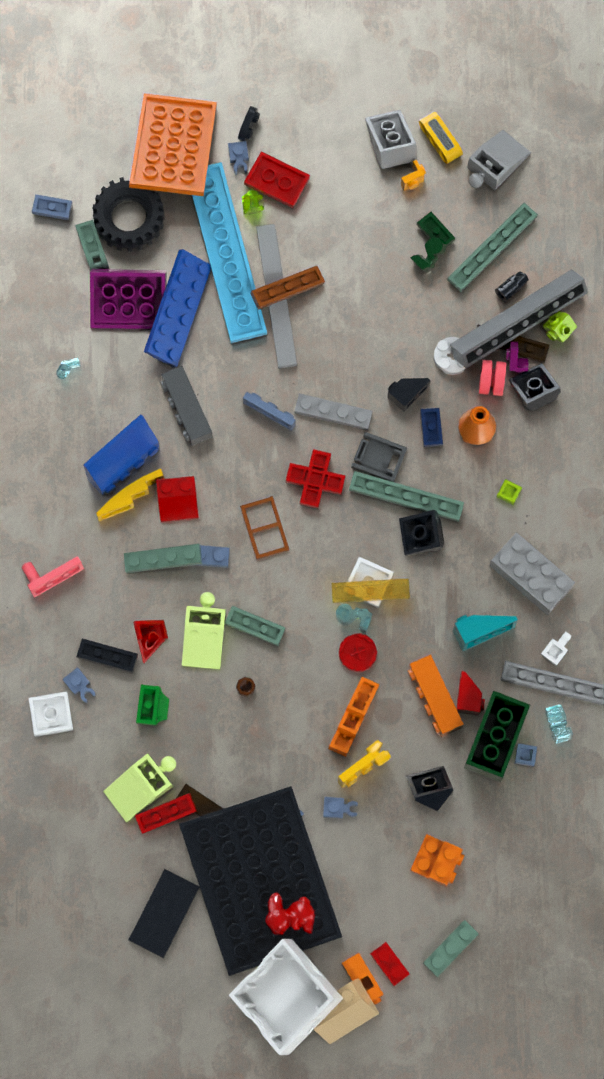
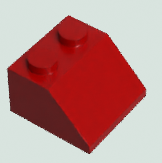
M194 476L156 480L161 522L199 519Z

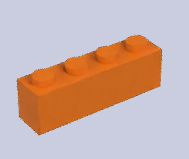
M431 654L410 663V670H407L411 681L415 680L418 686L415 688L419 698H423L426 703L424 709L427 715H431L434 720L432 726L436 734L440 733L441 737L463 728L464 724Z

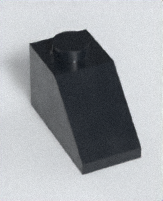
M403 378L398 382L394 381L388 388V398L405 412L430 386L431 380L429 378Z

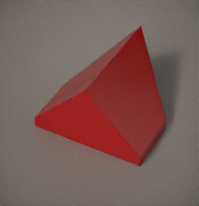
M164 620L133 622L144 664L161 644L168 639Z

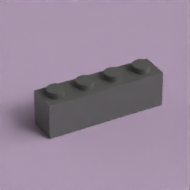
M183 366L161 374L162 381H160L164 392L168 391L170 397L167 399L171 408L175 407L177 411L175 417L178 424H182L185 429L182 433L186 442L190 441L193 446L212 438V430Z

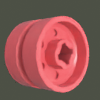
M482 360L479 394L488 395L490 387H492V394L494 396H503L506 362L497 361L493 369L492 360Z

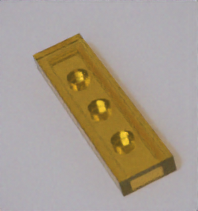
M409 579L331 583L332 603L410 599Z

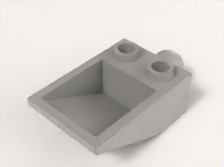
M502 130L481 145L469 158L467 168L473 172L469 177V184L474 188L482 186L484 181L493 190H496L531 152Z

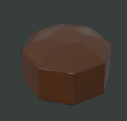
M244 677L238 680L236 689L239 695L248 697L254 693L256 685L251 678Z

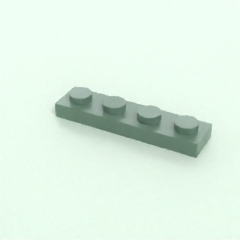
M200 544L124 553L125 572L134 573L202 564Z

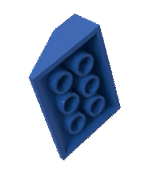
M141 414L83 464L88 481L102 496L114 491L117 483L125 481L134 468H140L148 456L152 457L159 450V441Z

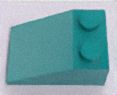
M467 615L456 619L457 622L454 624L453 633L462 651H465L515 628L518 619L516 616L471 615L467 617Z

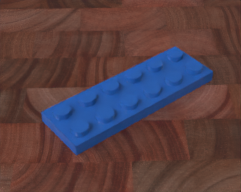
M184 249L178 251L144 349L146 354L173 368L178 366L211 270L209 263Z

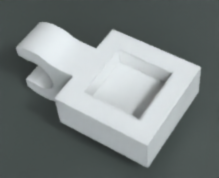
M565 631L558 642L552 639L541 655L557 666L568 652V649L564 646L572 636Z

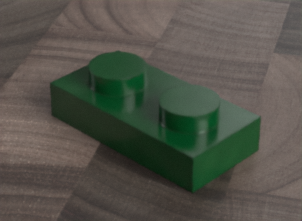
M429 212L417 222V226L429 239H443L447 247L455 241V237L432 212Z

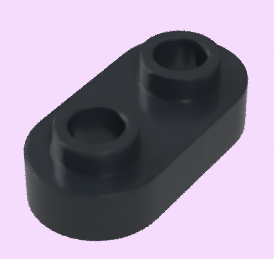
M249 107L240 128L238 140L245 142L247 139H251L254 130L252 126L254 123L257 124L260 117L258 108Z

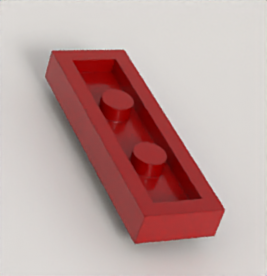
M188 793L135 815L141 833L144 834L197 812L191 794Z

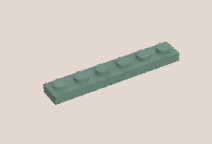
M523 203L447 280L462 292L537 218L538 214L526 203Z
M354 471L349 491L422 512L436 510L440 517L457 522L460 520L464 506L462 501Z

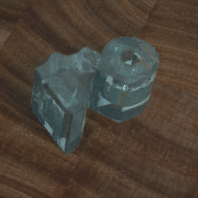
M348 604L339 605L336 609V619L346 626L350 625L355 619H359L361 621L359 629L366 635L373 614L367 608L360 609L356 607L352 610Z
M558 704L545 708L555 744L571 740L573 732L570 727H566L567 719L562 705Z

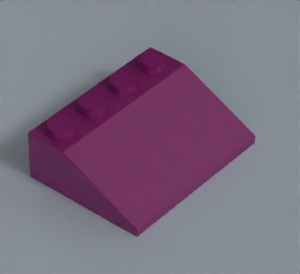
M92 269L90 271V328L152 329L167 286V270Z

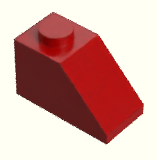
M461 671L456 709L458 713L479 716L480 710L484 711L485 699H482V692L466 671Z

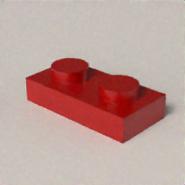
M387 942L370 953L393 986L410 975Z

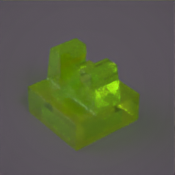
M250 190L242 196L243 213L251 215L252 213L263 211L264 206L259 205L263 196L259 195L255 190Z

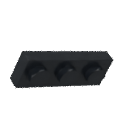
M82 638L76 657L133 673L138 654Z

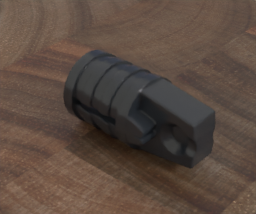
M519 271L497 287L495 292L503 302H507L516 292L520 291L521 287L529 279L525 273Z

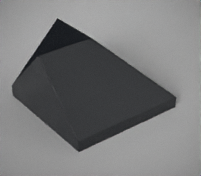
M444 766L406 776L415 801L435 811H438L448 797L453 794V787Z

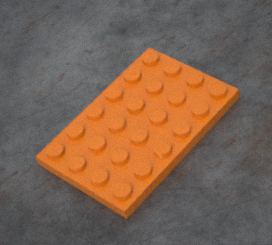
M144 93L129 188L204 196L217 102Z

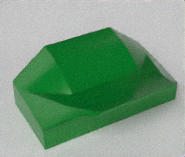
M141 684L136 724L156 726L158 722L167 720L169 698L162 693L160 686Z

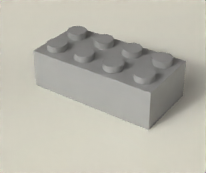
M517 532L490 562V566L546 615H549L575 584L572 579Z

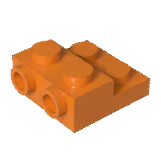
M426 834L410 871L447 887L448 883H453L457 874L453 872L455 866H460L465 856L461 854L463 849Z

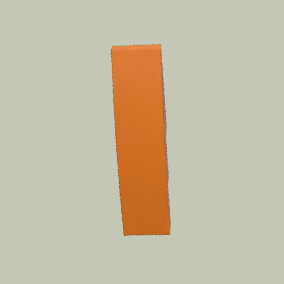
M361 677L329 745V750L344 757L347 756L380 684Z

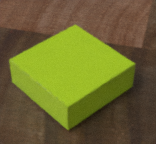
M505 479L496 497L514 505L522 487Z

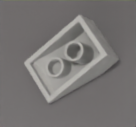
M401 110L365 118L381 169L417 160L416 142Z

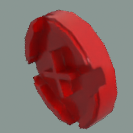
M356 633L347 636L341 642L339 659L348 670L364 672L375 663L377 657L376 645L367 635Z

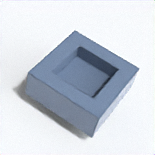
M518 743L514 764L534 767L537 746Z

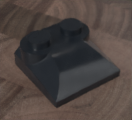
M542 363L509 379L512 387L522 400L524 408L527 410H536L556 400L561 393L560 386Z
M436 510L399 518L405 556L428 551L436 552L443 548L442 524Z

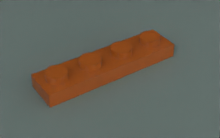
M314 266L252 290L250 294L259 310L321 286L325 283V280L318 266Z

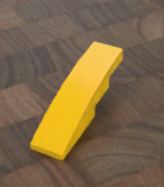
M161 468L139 478L113 496L96 513L98 520L101 521L135 508L133 500L150 494L148 486L156 484V480L164 479Z

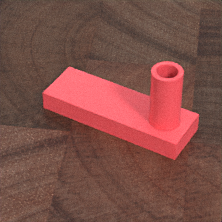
M78 556L42 577L39 576L32 562H27L21 567L30 582L27 586L34 598L84 570Z

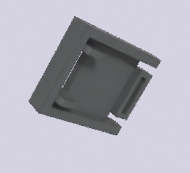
M365 432L363 437L370 441L361 440L354 457V461L360 463V465L352 463L351 468L394 482L407 447ZM393 455L399 457L394 471L388 469Z

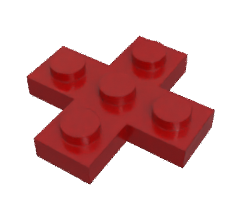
M313 449L309 467L290 463L286 483L304 487L300 505L318 509L323 491L338 495L342 494L346 475L328 471L331 453Z

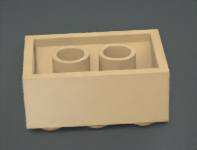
M359 978L337 990L343 999L314 1028V1031L329 1044H332L379 1014Z

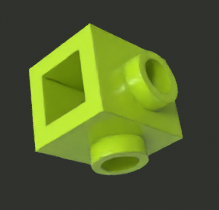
M558 311L549 317L543 327L549 339L563 343L577 328V325L569 314Z

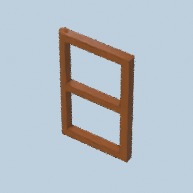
M273 496L240 506L256 560L289 551ZM271 502L277 522L251 530L245 509ZM279 527L284 547L259 554L253 534Z

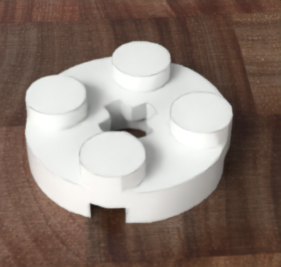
M448 337L440 340L434 351L436 366L448 375H457L466 369L459 362L451 360V357L447 356V354L452 352L450 344L458 340L459 338Z

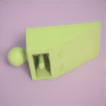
M204 592L200 596V603L203 607L187 606L182 666L220 670L226 609L210 608L215 603V597L210 592ZM195 616L200 618V621L197 623L192 620ZM218 618L219 623L213 624L212 619Z
M147 753L103 792L124 820L129 822L135 815H138L174 787L164 772L173 771L176 768V760L171 756H166L162 759L161 765L158 766ZM147 766L152 767V771L149 773L145 772ZM159 781H162L164 783V785L161 788H157V783Z

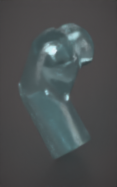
M79 358L62 361L56 371L57 377L65 379L72 368L81 367Z

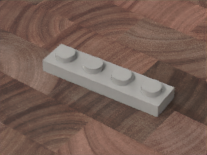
M300 393L295 407L296 414L368 430L373 412Z

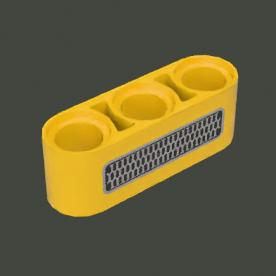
M436 112L418 121L423 133L444 163L448 164L463 155L460 145Z

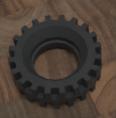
M124 177L119 178L120 182L114 183L112 180L109 182L110 186L107 188L103 186L101 194L95 197L96 202L93 204L92 209L96 230L102 241H107V245L110 247L116 246L119 251H122V248H127L128 252H132V248L136 247L142 250L143 245L148 244L150 246L152 239L160 236V229L163 230V220L165 219L160 195L154 190L129 188L130 181H124ZM124 201L138 202L146 211L145 221L140 228L133 231L121 230L112 221L114 208Z

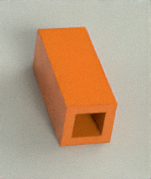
M357 953L342 962L341 965L350 980L354 981L359 978L374 1005L382 1001L380 997L384 994L361 955Z

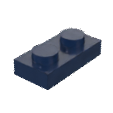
M440 408L420 409L424 447L443 446Z

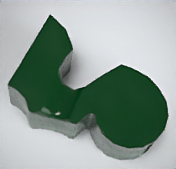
M431 238L425 243L426 258L423 255H413L410 258L423 271H428L434 268L435 263L439 260L437 255L445 252L446 242L440 238Z

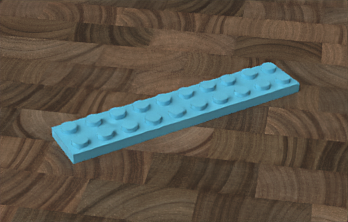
M222 162L208 165L204 196L192 195L230 342L235 343L267 335L262 311L261 309L258 310L250 294L256 288Z

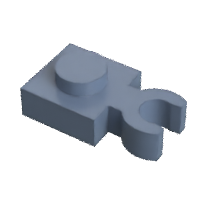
M247 142L228 143L230 163H235L233 167L234 174L237 175L239 167L244 168V173L246 174L248 168L244 161H249Z
M78 667L63 678V681L74 695L79 692L81 693V699L84 703H88L85 698L87 693H91L93 697L96 696L93 689L86 687L90 682Z
M325 797L323 817L343 819V813H347L350 817H356L357 813L351 812L349 808L357 806L358 803L351 801L348 804H344V798Z

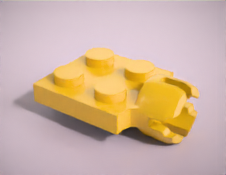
M379 740L375 741L366 748L367 755L338 776V783L342 788L346 785L349 788L356 783L360 774L366 775L373 769L374 763L377 766H382L391 758L388 750H383L379 753L383 743Z

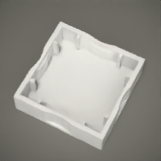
M282 939L267 954L259 967L229 994L243 1013L257 1025L261 1034L279 1055H289L343 999L292 939Z

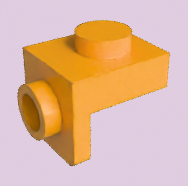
M414 160L412 164L414 172L401 177V186L404 191L407 189L412 190L424 182L426 171L417 160Z

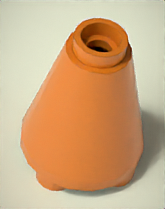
M477 406L463 413L459 419L458 429L464 442L481 445L491 441L495 434L496 423L494 417L485 407Z

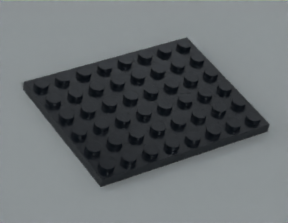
M292 786L179 824L229 976L259 966L267 954L282 939H292L304 951L342 938ZM273 893H279L282 897L283 909H288L299 898L307 897L315 910L312 934L305 932L303 928L293 930L292 927H289L282 935L272 934L266 924L270 896Z

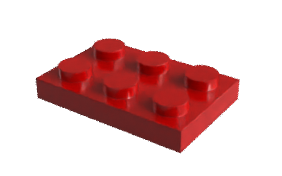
M261 151L247 175L244 185L294 208L310 179V175Z

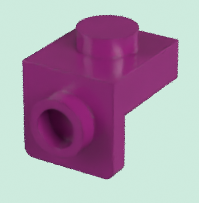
M510 342V349H506V360H509V370L515 372L528 371V359L518 358V342Z

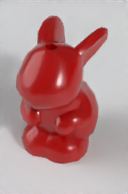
M273 893L270 896L266 924L272 934L282 935L289 927H292L293 930L303 928L305 932L312 934L315 910L307 897H301L293 902L288 909H283L281 895Z

